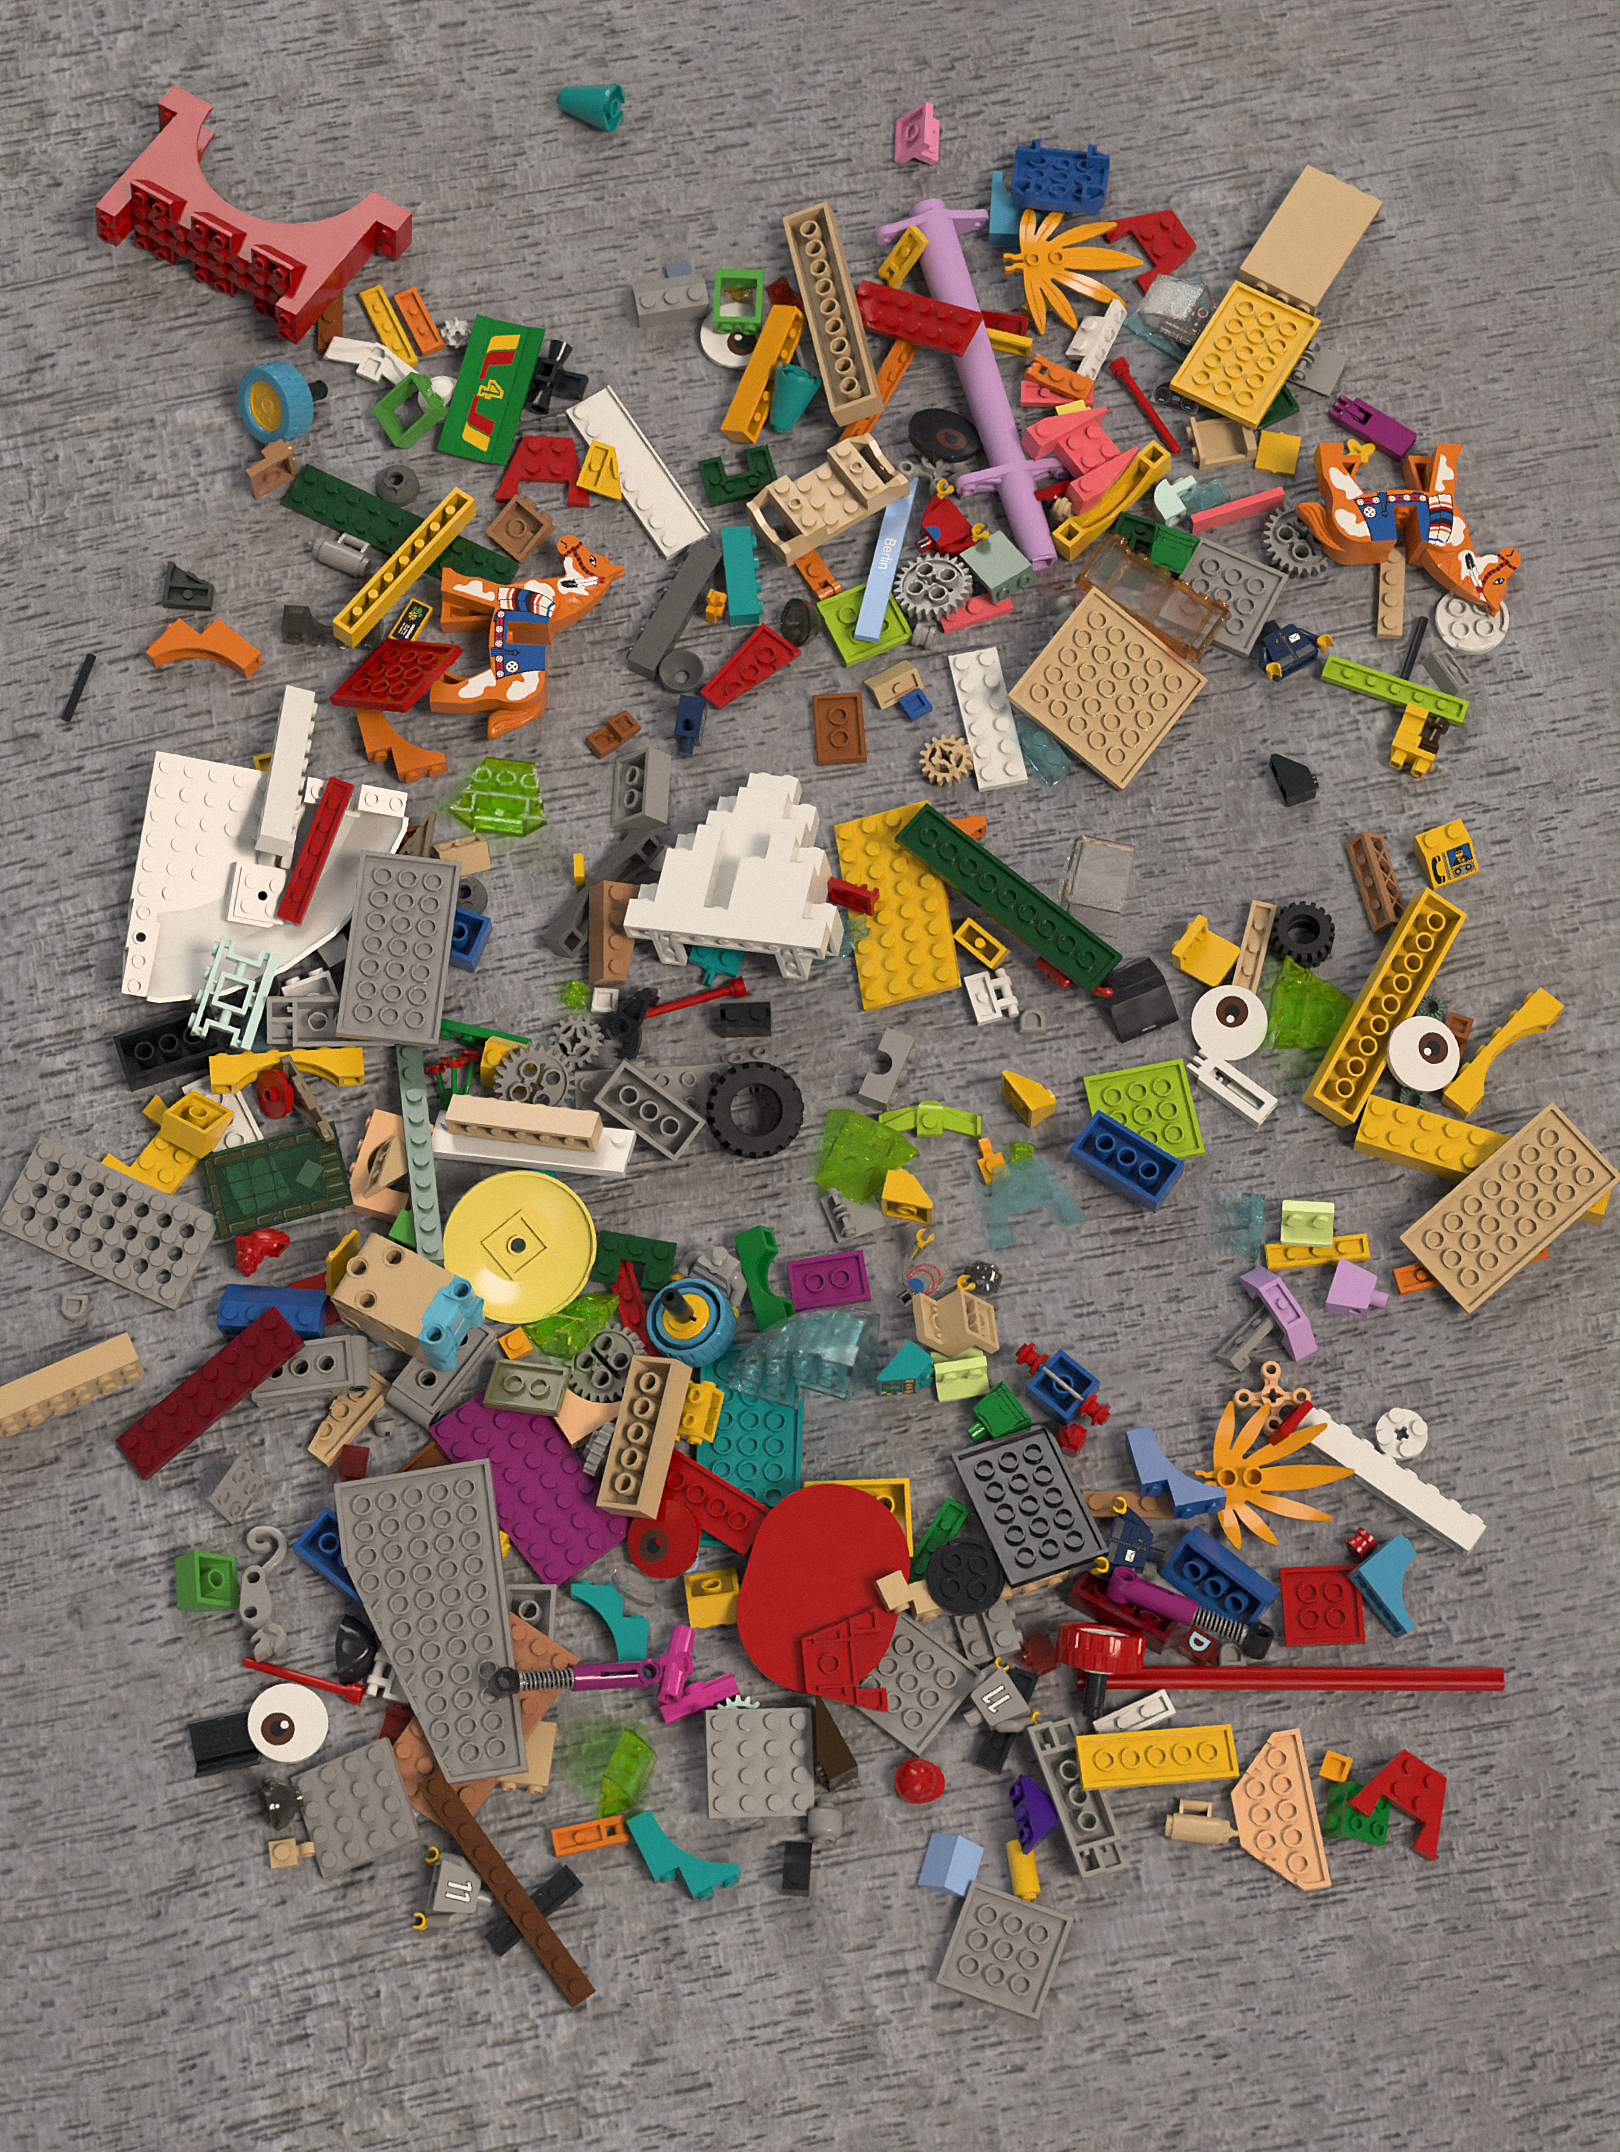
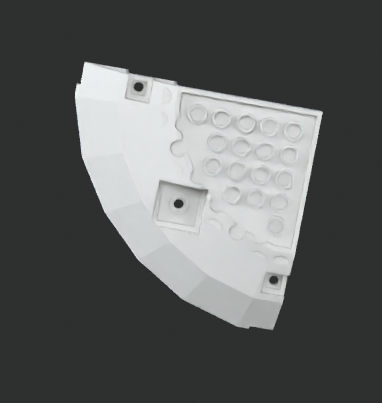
M156 751L127 917V924L129 925L123 951L121 993L146 997V1001L155 1003L196 999L199 989L204 990L207 980L203 979L207 965L212 966L215 958L210 956L214 942H220L222 936L227 937L228 940L237 941L233 951L234 954L257 961L260 950H264L267 953L274 952L280 954L275 975L289 969L336 936L352 918L361 850L396 853L407 831L409 818L404 817L408 793L368 785L355 786L302 925L299 926L280 919L276 915L328 781L308 777L305 778L302 791H298V795L302 796L299 810H295V814H299V823L290 870H284L257 864L260 851L255 849L268 772ZM260 891H264L267 894V898L264 901L258 898ZM141 932L145 935L143 942L137 941V933ZM226 948L223 949L214 977L216 980L219 979L221 971L234 974L237 963L225 959L228 952ZM262 961L259 970L247 966L244 978L256 983L261 981L267 962ZM224 980L219 996L230 994L245 988V986Z

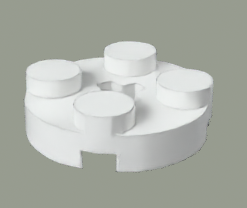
M1393 1408L1379 1419L1375 1429V1438L1382 1454L1390 1455L1395 1461H1404L1417 1457L1423 1451L1428 1438V1428L1423 1419L1415 1412L1408 1409ZM1405 1430L1408 1439L1402 1438L1401 1441L1397 1440L1395 1431Z

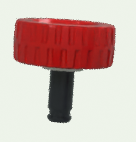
M1064 1622L1060 1624L1056 1641V1660L1064 1665L1087 1671L1083 1698L1084 1710H1082L1084 1717L1099 1719L1103 1716L1102 1708L1104 1707L1108 1674H1133L1142 1670L1146 1648V1636L1143 1633L1120 1626L1093 1622Z

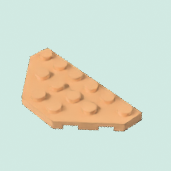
M1300 1729L1273 1732L1230 1794L1236 1828L1239 1832L1240 1848L1303 1892L1330 1888L1331 1881Z

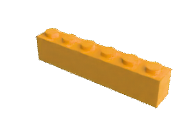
M772 306L720 428L732 442L755 444L771 407L777 364L782 363V367L785 368L786 363H790L808 320L796 306Z

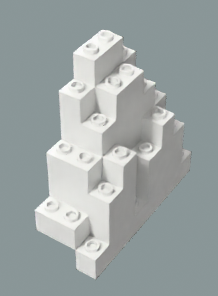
M764 772L758 774L750 773L747 787H739L738 796L719 797L717 810H709L706 825L698 824L696 834H678L675 849L667 848L659 884H641L638 899L629 900L623 924L627 936L652 940L663 964L686 966L688 956L683 944L775 954L783 978L808 980L812 959L824 960L825 955L838 957L844 928L837 906L826 903L828 894L827 882L831 879L832 872L825 850L814 847L820 817L816 807L810 804L799 805L802 793L799 779L790 775L773 776Z

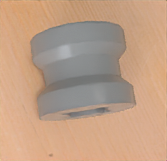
M919 621L916 625L911 644L915 646L923 645L925 649L931 651L936 640L938 627H927L923 622Z

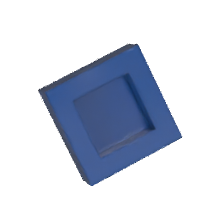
M920 688L898 700V704L911 723L932 712L933 707Z

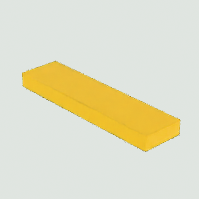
M381 284L360 292L359 297L382 345L388 347L392 353L410 367L419 365L417 357Z
M1366 1233L1333 1237L1331 1248L1281 1245V1243L1264 1245L1266 1266L1269 1271L1338 1264L1340 1258L1349 1262L1370 1260Z

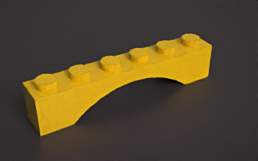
M1152 440L1136 455L1121 478L1105 494L1096 507L1080 516L1069 517L1052 533L1055 550L1069 562L1076 558L1119 518L1121 511L1125 512L1171 470V454Z
M1540 987L1536 993L1531 991L1522 1002L1524 1006L1519 1011L1515 1009L1506 1020L1508 1023L1502 1029L1499 1026L1490 1037L1492 1041L1487 1046L1483 1044L1476 1051L1474 1061L1471 1064L1466 1062L1458 1072L1460 1076L1455 1081L1451 1080L1442 1089L1444 1094L1441 1102L1464 1121L1481 1104L1484 1095L1485 1075L1496 1056L1507 1046L1521 1038L1545 1033L1561 1016L1564 1005Z
M344 1046L340 1049L320 1047L316 1050L307 1051L298 1048L293 1049L291 1052L270 1050L266 1053L258 1054L243 1052L240 1055L219 1053L215 1056H209L211 1095L238 1093L246 1085L258 1079L263 1071L272 1068L281 1070L280 1057L288 1054L292 1057L299 1072L317 1075L329 1080L338 1087L364 1085L365 1078L363 1049L356 1046Z

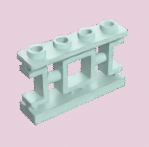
M222 936L220 942H214L210 956L215 958L212 966L207 965L203 979L207 980L204 990L199 989L195 1003L199 1004L197 1014L191 1013L187 1027L192 1028L190 1035H197L205 1039L209 1028L231 1034L233 1036L229 1045L230 1048L239 1049L238 1051L250 1052L281 955L260 950L257 961L234 954L233 951L237 941L228 940L227 937ZM226 948L228 952L225 959L237 963L234 974L221 971L219 979L216 980L214 977L223 949ZM262 961H265L267 963L258 991L255 993L253 989L256 982L244 978L246 968L248 966L259 970ZM224 980L248 987L242 1008L218 1001ZM208 996H212L210 1007L222 1010L219 1022L206 1018L204 1026L201 1028L199 1024ZM247 1008L252 1010L241 1041L238 1040L241 1029L228 1026L232 1014L244 1018Z

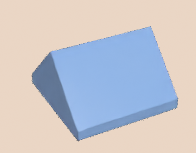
M932 1833L918 1886L966 1899L970 1885L976 1879L984 1848L960 1835Z

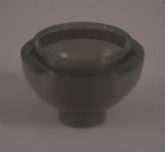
M793 598L789 600L781 613V633L784 639L796 648L809 645L825 627L824 616L818 613L816 607L805 599Z
M269 1777L261 1780V1785L258 1786L257 1792L264 1820L275 1831L282 1830L293 1820L297 1808L304 1806L302 1792L299 1786L290 1787L281 1779Z

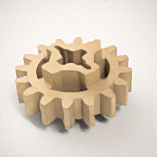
M942 734L941 740L933 737L932 745L924 744L926 751H920L922 760H919L920 767L923 768V776H928L930 783L937 780L939 787L943 785V782H947L948 787H951L952 781L955 780L960 784L961 776L969 777L967 770L973 769L971 761L974 758L973 754L970 753V745H965L963 738L956 741L954 734L950 736V739H946L945 734Z

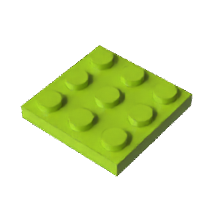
M867 582L816 603V609L847 668L912 641L913 633L891 593L879 643L854 639Z

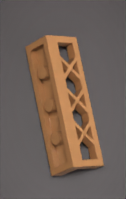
M1361 832L1345 844L1372 931L1374 933H1381L1391 926H1397L1406 907L1383 834ZM1372 841L1376 842L1377 849L1373 846ZM1380 865L1384 868L1385 873L1381 870ZM1387 887L1391 890L1392 895L1388 892ZM1394 909H1395L1396 912L1398 913L1399 918H1396L1395 913H1394Z

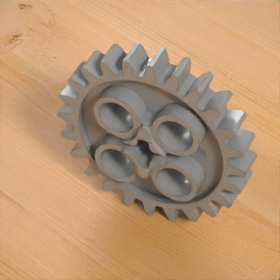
M1294 502L1291 509L1286 504L1283 506L1282 511L1277 508L1274 516H1269L1268 523H1265L1261 536L1265 540L1262 548H1268L1265 557L1273 556L1270 564L1279 563V571L1286 568V573L1290 575L1293 571L1296 578H1299L1301 573H1304L1305 577L1309 578L1311 572L1318 576L1320 569L1326 572L1329 565H1333L1334 560L1326 554L1322 545H1318L1313 541L1318 539L1313 536L1308 527H1302L1298 524V522H1304L1295 513L1297 503ZM1280 536H1286L1288 540H1283ZM1296 553L1302 554L1304 558H1299Z
M939 553L934 558L927 554L925 560L918 556L917 563L909 561V568L902 567V574H896L897 581L893 582V592L898 606H901L903 613L908 611L910 618L916 614L918 621L923 616H926L927 622L934 616L937 621H940V615L949 618L950 611L957 614V606L964 608V600H970L969 593L973 592V581L969 568H965L964 562L958 563L957 557L950 560L949 554H946L943 558H940Z
M538 1041L536 1048H533L532 1044L528 1042L527 1049H523L519 1044L518 1053L515 1054L512 1050H509L511 1058H501L504 1067L496 1066L500 1075L493 1076L494 1081L498 1083L493 1086L494 1091L498 1092L495 1095L497 1100H515L527 1104H544L551 1107L561 1105L567 1107L564 1099L573 1098L568 1090L576 1088L574 1083L571 1082L576 1079L574 1073L571 1072L574 1068L571 1063H567L569 1059L566 1055L561 1056L562 1052L559 1048L553 1051L552 1045L548 1044L544 1049L541 1041ZM533 1063V1067L530 1070H523L526 1064ZM549 1072H556L553 1078L546 1079V1075ZM523 1086L519 1093H512L515 1087ZM546 1094L542 1101H535L538 1095Z
M607 1322L605 1329L600 1324H597L595 1332L587 1328L588 1336L584 1337L579 1334L581 1342L579 1344L572 1342L575 1352H567V1355L572 1360L565 1362V1365L571 1368L572 1371L569 1385L575 1388L573 1391L578 1396L581 1395V1398L585 1400L590 1399L591 1402L596 1403L599 1400L600 1403H608V1399L614 1403L617 1402V1397L620 1396L622 1398L632 1356H648V1353L642 1349L645 1346L644 1343L639 1340L640 1337L635 1332L632 1333L627 1326L623 1329L619 1323L613 1328ZM612 1342L611 1347L604 1351L605 1346ZM593 1349H596L621 1375L620 1379H617L592 1353ZM628 1359L627 1364L620 1368L622 1361ZM593 1360L591 1367L585 1369L586 1364ZM609 1377L608 1382L601 1386L602 1381Z

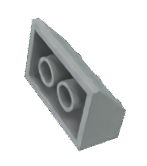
M702 272L631 284L639 329L706 318L710 314L708 293Z
M649 746L616 759L612 828L652 830L667 824L671 755Z
M506 1584L509 1611L555 1642L557 1585Z

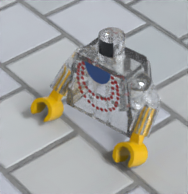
M927 1228L920 1229L917 1232V1241L913 1243L906 1254L901 1269V1282L906 1289L896 1297L905 1308L913 1303L912 1296L919 1292L937 1301L959 1288L972 1291L976 1287L975 1283H970L966 1287L965 1282L970 1278V1275H961L958 1278L930 1245L928 1247L925 1246V1244L932 1242L935 1238V1235L931 1234L927 1240L924 1239L923 1233Z

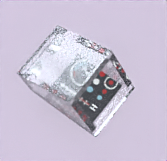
M1158 274L1150 285L1144 299L1139 303L1136 312L1144 327L1192 349L1218 309V306L1207 284Z

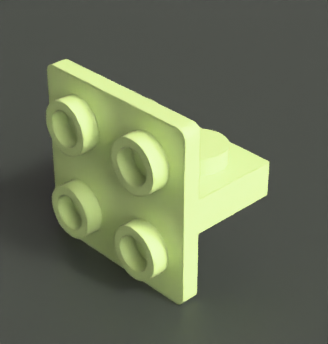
M1284 1200L1282 1204L1281 1245L1331 1248L1333 1242L1334 1203Z
M974 1345L952 1358L939 1351L931 1352V1357L934 1358L933 1373L939 1402L986 1396L990 1392L986 1356H983L981 1348Z

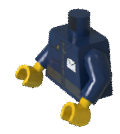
M1271 620L1263 626L1267 636L1263 639L1262 647L1259 650V668L1267 674L1268 681H1271L1273 676L1275 681L1279 682L1316 662L1318 649H1320L1322 654H1325L1327 652L1326 646L1334 647L1332 637L1328 634L1322 636L1315 635L1302 628H1297L1294 624L1280 628L1275 620Z
M1113 1497L1112 1499L1117 1502V1508L1108 1506V1511L1118 1513L1119 1516L1115 1515L1106 1544L1109 1556L1094 1559L1099 1568L1091 1569V1573L1093 1575L1102 1573L1104 1576L1111 1578L1114 1569L1118 1566L1131 1568L1137 1574H1143L1146 1562L1161 1566L1166 1551L1151 1547L1154 1534L1150 1531V1527L1136 1512L1127 1506L1124 1498Z

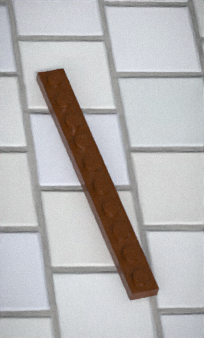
M440 1769L419 1783L417 1787L572 2007H576L595 1993L596 1990L455 1790L447 1783Z

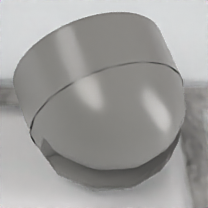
M381 1418L375 1420L374 1427L377 1435L384 1438V1432H388L389 1437L392 1436L395 1432V1419Z

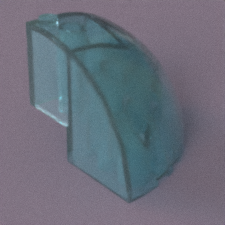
M821 1307L797 1312L782 1318L757 1334L740 1352L727 1375L724 1388L795 1410L799 1409L806 1389L850 1402L851 1397L858 1398L879 1338L880 1314L851 1307Z

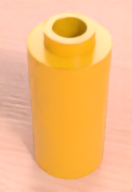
M1018 1839L1009 1841L1005 1845L1014 1896L1021 1898V1901L1036 1900V1895L1040 1894L1041 1890L1034 1850L1028 1855L1022 1854L1021 1844Z

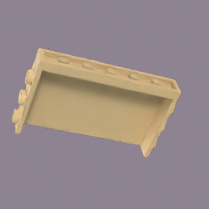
M1307 164L1240 267L1237 281L1315 317L1318 304L1374 217L1379 218L1383 202L1377 197L1368 195L1358 190L1355 186L1346 184L1336 179L1333 175L1326 174Z

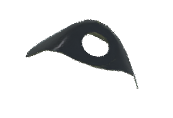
M345 1615L342 1619L335 1642V1658L340 1684L347 1686L348 1684L353 1685L354 1682L358 1683L371 1671L375 1665L373 1661L375 1654L378 1652L377 1642L372 1632L360 1620L351 1615ZM348 1638H354L359 1643V1648L354 1654H346L342 1649L343 1642Z

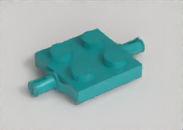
M694 945L688 962L696 964L706 971L701 984L705 986L707 982L706 987H711L715 974L736 978L746 951Z

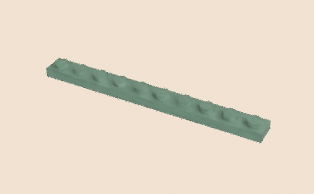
M396 1045L395 1052L416 1253L436 1265H444L422 1048L411 1045Z

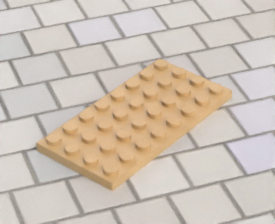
M1552 1102L1399 1237V1240L1460 1307L1470 1315L1620 1182V1174Z

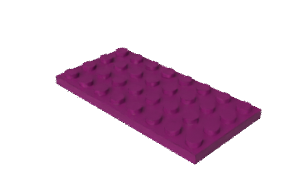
M486 1388L428 1428L427 1432L452 1464L486 1458L491 1460L500 1528L504 1533L508 1534L510 1541L542 1583L556 1584L558 1589L628 1539L631 1523L625 1516L612 1515L596 1506L601 1484L594 1476L583 1472L585 1464L548 1416L484 1407L483 1399Z

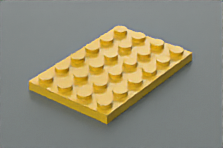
M1235 280L1172 379L1169 389L1256 430L1304 350L1309 345L1310 340L1319 329L1321 320Z

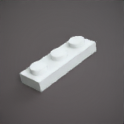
M1165 1689L1092 1722V1726L1096 1734L1142 1731L1176 1715V1711Z

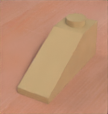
M396 1135L379 1147L362 1196L363 1198L368 1199L396 1183L402 1177H408L405 1143Z

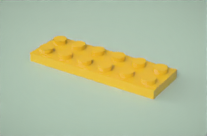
M1231 1724L1084 1735L1074 1738L1082 1791L1237 1779L1240 1776Z

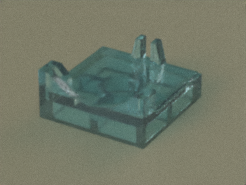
M1245 1192L1241 1194V1204L1245 1206L1238 1208L1237 1219L1248 1220L1246 1243H1236L1235 1251L1244 1252L1245 1259L1257 1260L1262 1236L1264 1194Z

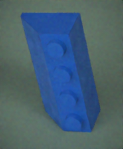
M229 1284L219 1302L216 1325L222 1334L239 1335L274 1305L302 1340L322 1339L325 1334L330 1296L326 1294V1290Z
M1196 1526L1184 1536L1160 1572L1161 1576L1189 1598L1199 1602L1198 1605L1203 1609L1206 1608V1611L1210 1610L1211 1613L1215 1612V1615L1219 1613V1617L1223 1615L1224 1619L1228 1617V1620L1232 1619L1233 1623L1234 1621H1237V1624L1241 1622V1626L1244 1624L1250 1626L1252 1623L1258 1622L1280 1592L1277 1587L1199 1526Z

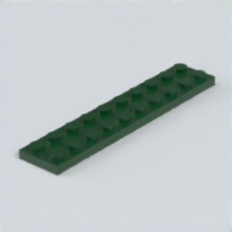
M309 464L305 465L283 501L284 507L341 534L345 532L370 543L371 548L390 557L426 520ZM457 535L424 573L442 581L443 568H451L463 576L478 577L500 585H509L519 569V563Z
M926 803L896 835L895 843L1091 995L1122 960L1123 956L929 804Z

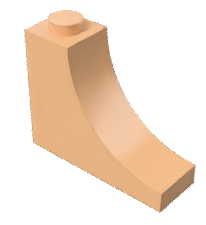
M567 1388L559 1417H550L575 1451L587 1444L593 1431H600L606 1421L616 1424L621 1401L614 1403L591 1402L577 1396Z

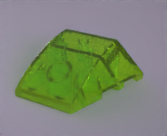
M485 757L472 775L471 782L466 789H462L455 804H451L448 809L451 815L473 832L523 838L547 825L534 762Z
M1287 955L1271 991L1266 1032L1271 1049L1330 1047L1352 1008L1353 998L1328 981H1322L1313 975L1312 970L1309 968L1304 969L1294 962V958Z
M829 1109L816 1184L827 1190L837 1188L838 1191H841L843 1197L862 1205L884 1186L888 1170L902 1169L905 1163L919 1154V1150L897 1130L852 1109Z
M592 1292L565 1306L566 1311L559 1314L550 1313L547 1318L536 1325L526 1323L521 1328L545 1356L568 1359L589 1344L601 1331L616 1310L620 1299L615 1294Z
M638 1722V1724L635 1723L633 1726L625 1727L603 1775L600 1790L602 1796L598 1802L600 1809L596 1814V1819L608 1818L637 1806L658 1759L644 1723Z

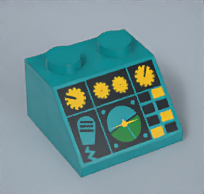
M909 1340L876 1378V1394L879 1396L915 1394L921 1388L926 1389L934 1379L932 1376L934 1372V1358Z

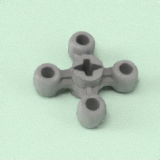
M913 446V452L921 460L916 464L910 461H902L898 464L896 470L901 472L908 482H911L914 477L919 476L922 481L930 483L929 493L932 497L934 493H938L937 483L940 480H946L941 477V474L946 470L954 474L965 467L966 461L949 463L948 460L934 456L931 459L920 453ZM946 482L943 486L944 491H946L949 487L948 482Z

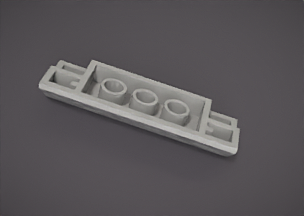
M267 996V1044H293V1047L395 1046L394 1043L336 1037L341 996Z
M1073 1717L1054 1723L1049 1721L1027 1727L1026 1731L1081 1880H1099L1101 1877L1126 1870L1128 1864L1119 1843L1122 1837L1104 1789L1081 1790L1074 1738L1080 1735Z

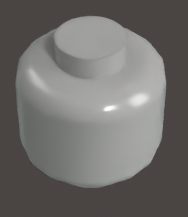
M818 1803V1807L809 1811L807 1832L810 1837L814 1838V1842L834 1843L835 1839L842 1835L843 1813L834 1808L833 1803Z

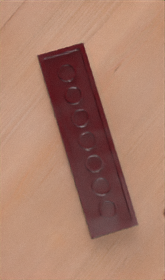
M273 1305L115 1440L142 1478L147 1481L303 1349L306 1344L279 1309Z

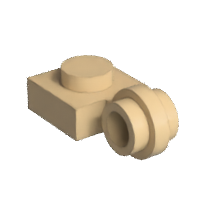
M1058 498L1050 510V520L1060 526L1069 517L1075 516L1076 513L1071 509L1073 503L1069 502L1068 498Z

